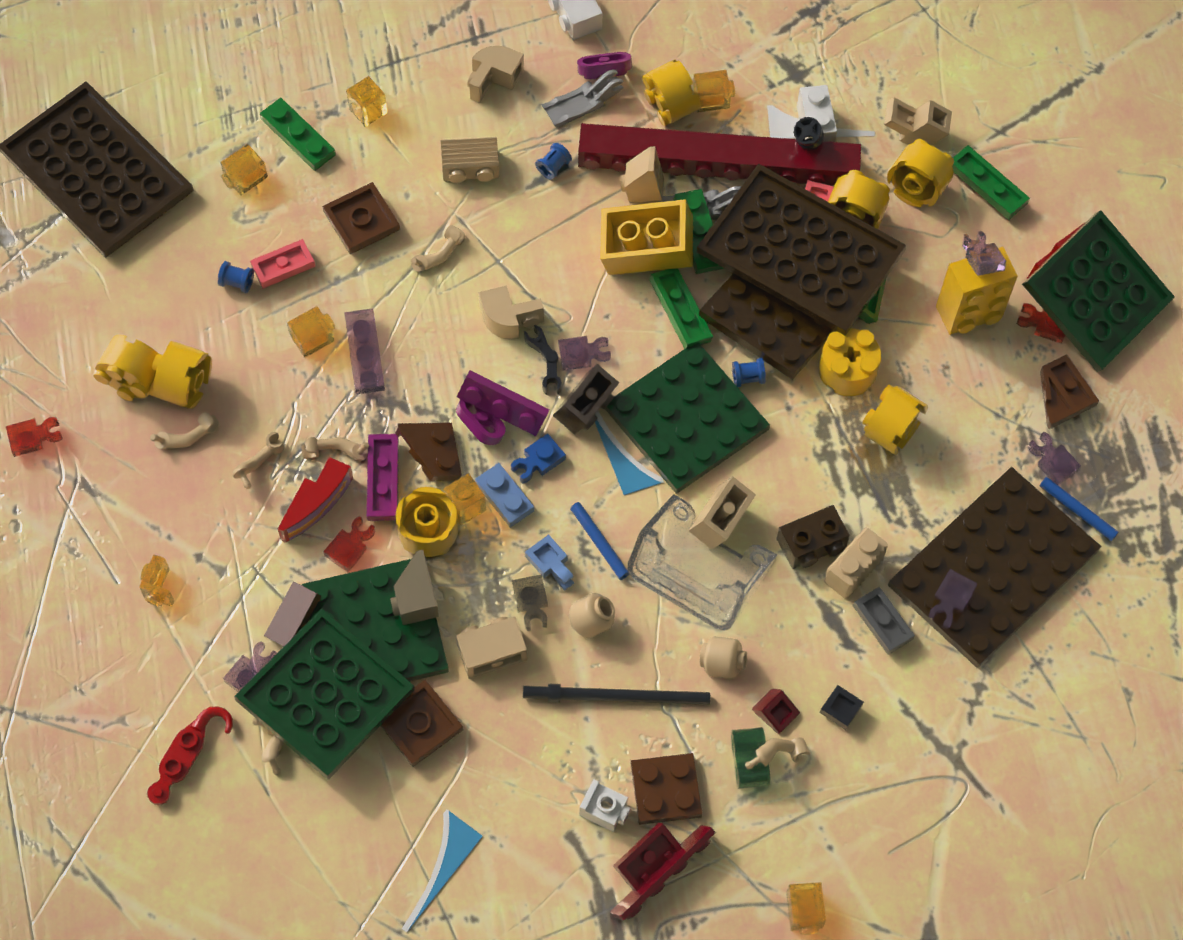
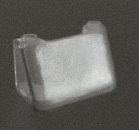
M673 494L640 531L628 561V572L640 584L718 630H728L738 619L773 566L777 554L760 545L750 546L744 555L739 554L723 543L710 549L689 532L696 517L693 507L687 501Z

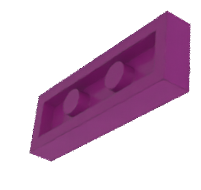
M469 370L457 395V398L534 436H537L550 410Z
M368 434L367 521H396L399 437L396 434Z

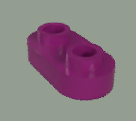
M626 52L585 56L577 60L578 74L584 76L585 79L591 80L599 78L600 75L609 70H616L618 74L614 76H622L632 68V56Z
M460 399L456 407V413L473 435L483 444H499L506 432V427L502 420Z

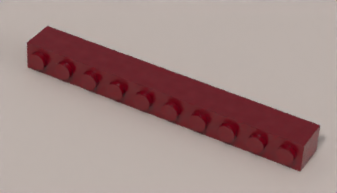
M581 123L578 167H585L590 170L600 168L613 169L618 172L626 171V163L649 147L656 148L662 172L673 176L694 175L700 178L747 179L756 166L760 164L793 183L807 184V180L834 186L839 177L848 175L850 170L860 171L861 144L823 141L822 145L817 149L805 150L799 146L796 139L586 123Z

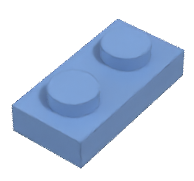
M500 463L475 478L477 487L510 528L534 512L533 504Z

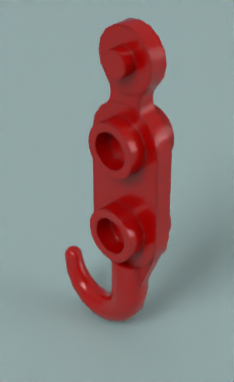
M213 706L204 709L192 723L180 730L160 762V779L148 788L147 797L151 803L155 805L166 803L170 797L171 785L182 781L186 777L203 748L206 725L211 718L216 716L222 717L226 723L225 733L229 734L231 732L233 718L225 708Z

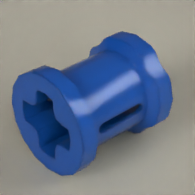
M553 143L548 154L543 159H538L535 162V166L545 178L552 180L557 176V171L564 164H569L572 161V156L563 145Z
M224 261L218 273V286L224 287L229 285L240 288L241 292L248 293L253 283L254 269L249 267L242 269L232 266L228 261Z
M758 358L756 362L739 364L737 361L732 362L733 381L737 387L753 382L765 384L766 373L762 358Z

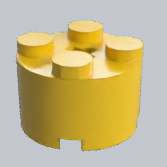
M674 59L642 76V80L647 88L644 90L645 97L650 105L655 104L659 109L657 115L663 126L671 124L701 108L698 93L693 94L691 87L694 83L688 71L679 60L676 61Z
M917 139L914 143L906 146L888 171L887 181L889 184L892 182L895 187L894 194L906 204L919 208L923 204H929L928 207L937 202L951 182L954 160L949 154L942 153L939 149L929 145L925 140Z
M850 170L848 175H843L837 179L828 202L879 229L890 200V188L884 183L876 182L866 177L861 171Z
M851 328L846 336L838 331L829 334L823 346L819 363V375L822 382L834 389L835 393L842 396H857L867 391L876 379L881 362V350L874 339V335L868 330Z
M115 335L95 367L94 378L98 382L110 385L118 390V396L126 401H133L134 397L147 398L156 371L152 370L153 361L159 353L142 341L136 339L134 343L125 341L127 336Z
M170 341L163 355L157 354L153 361L152 370L156 371L150 386L149 394L176 405L193 409L204 394L199 392L202 383L208 384L212 369L211 356L202 350Z
M887 385L879 398L882 402L876 411L871 409L867 413L862 424L865 425L866 437L892 454L897 455V446L903 449L921 424L917 417L920 412L924 415L926 414L928 405L899 386L892 387Z
M420 487L400 500L395 516L399 539L404 549L413 554L423 550L425 557L446 554L458 535L456 506L447 494L434 487Z

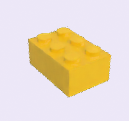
M686 199L602 208L600 260L608 275L693 267V215Z
M1004 247L949 263L936 304V308L949 335L958 332L964 334L973 330L976 326L985 323L986 325H992L1003 317L1018 277Z

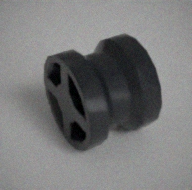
M804 117L796 122L793 133L801 148L814 150L822 145L824 132L816 119Z

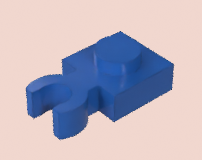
M547 433L524 449V455L527 458L514 460L511 463V471L515 472L519 468H524L526 472L520 476V482L522 484L527 483L531 480L534 471L538 470L543 476L565 461L566 454Z

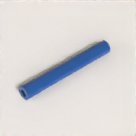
M1048 477L1039 485L1110 541H1113L1119 533Z
M577 502L572 505L570 510L619 580L626 578L630 574L582 504Z

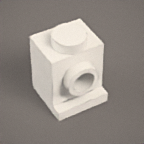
M593 779L580 805L579 816L614 832L618 823L624 825L631 808L627 806V796L599 784V781ZM605 800L613 804V806L605 809L601 806V802Z

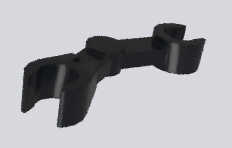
M534 325V332L538 337L530 338L528 333L524 331L525 343L541 353L545 358L547 376L544 377L542 382L543 392L547 395V385L555 383L557 385V394H559L562 389V382L560 377L557 376L558 354L548 345L542 328Z

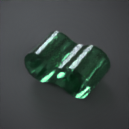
M763 727L731 730V746L738 789L770 786L769 764L765 766L760 762L749 770L745 766L746 762L757 757L756 750L766 743Z

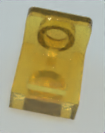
M153 554L150 563H146L142 569V581L139 588L145 601L158 607H162L163 604L172 607L174 598L171 592L162 588L170 568L164 557Z

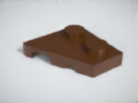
M1067 354L1042 366L1040 375L1046 423L1049 430L1097 406L1099 399Z
M452 422L398 423L394 428L397 437L402 436L410 447L409 453L422 466V471L430 482L459 481L462 473Z

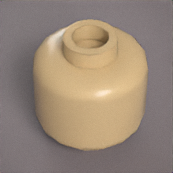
M589 594L574 602L570 607V625L582 637H595L610 629L614 624V605L610 599L601 594Z
M714 636L709 639L708 643H703L700 652V666L704 667L705 672L709 676L733 679L738 675L740 669L744 670L746 668L747 651H742V645L739 640Z

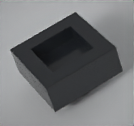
M837 685L822 706L820 714L846 730L863 706L864 701Z

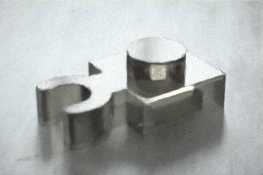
M542 574L512 580L517 612L527 611L524 616L525 629L531 631L530 621L534 618L540 619L542 627L547 628V615L540 609L548 607Z

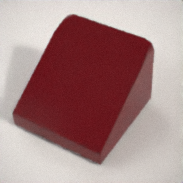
M771 689L752 708L755 714L777 734H780L800 714V711L781 689Z

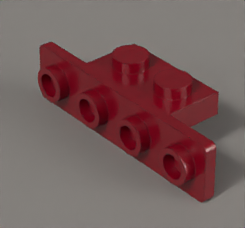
M658 822L613 865L632 891L610 913L620 920L631 919L636 916L642 909L641 904L649 896L653 897L660 893L665 887L664 882L672 874L676 875L684 870L688 865L687 860L695 852L703 851L710 844V838L716 833L714 829L709 826L700 825L680 844L663 823Z

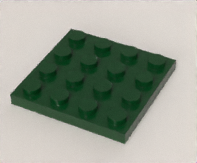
M1101 210L1096 212L1022 284L1097 372L1103 370L1175 298Z
M700 343L685 348L624 389L605 408L608 414L676 494L767 432L770 428V424Z
M411 559L302 584V586L321 595L309 620L323 609L409 682L449 672L436 617L402 625L400 615L394 616L390 598L396 597L394 585Z
M321 609L234 697L237 703L329 780L414 691V685Z

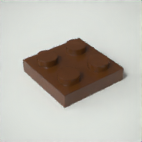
M373 182L322 206L324 214L349 254L355 253L400 230V224Z
M426 679L414 687V691L381 725L382 729L412 767L463 731L462 724Z
M693 753L631 760L630 765L639 825L702 817Z

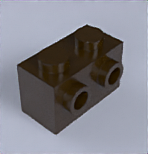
M596 364L584 375L552 416L574 435L582 428L587 431L598 419L595 413L599 408L604 410L615 397L611 393L618 386L619 382L599 364Z
M831 505L780 526L776 539L791 568L795 569L800 566L802 568L810 567L823 556L829 555L833 557L842 553L845 547H847L850 534L835 506Z

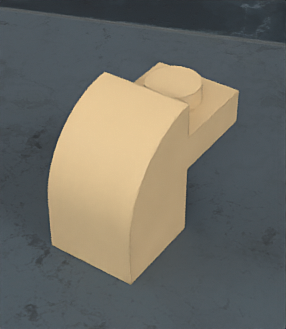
M489 46L478 51L472 57L473 72L470 74L467 86L470 89V99L480 103L492 82L513 90L524 71V54L505 46Z
M894 97L887 102L884 125L900 133V142L912 144L915 140L922 139L930 145L949 135L952 111L932 100L927 101L916 109Z
M507 285L478 292L479 306L484 323L494 335L500 338L519 339V328H532L534 325L544 322V307L541 298L512 305Z

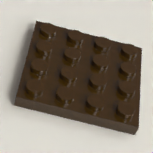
M734 273L705 303L698 314L707 323L757 357L762 358L763 361L792 380L825 344L829 334L835 332Z

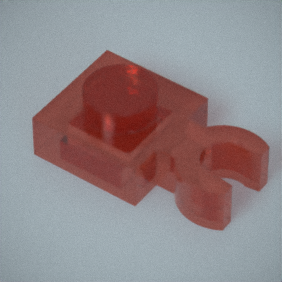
M1023 303L1021 312L1027 313L1030 317L1026 318L1019 315L1016 324L1023 328L1036 327L1034 335L1062 344L1065 334L1044 310L1042 312L1037 311L1036 307L1032 304Z
M57 417L47 418L41 425H38L34 418L6 426L13 456L16 457L42 450V441H61L63 437L60 431L49 432L51 428L60 426Z
M360 516L353 520L350 533L341 529L323 551L326 558L347 572L353 568L366 552V545L362 542L370 540L375 534V526L373 525L366 531L359 530V527L363 524L362 517Z

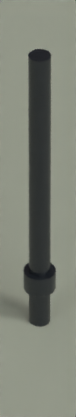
M548 684V687L523 686V698L548 699V702L560 703V700L710 705V692L561 687V684Z

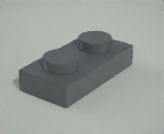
M880 587L854 602L853 607L888 655L914 639L915 635Z

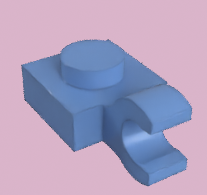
M549 534L525 551V557L543 578L552 573L564 591L574 584L572 580L573 574L563 565L568 561V556Z

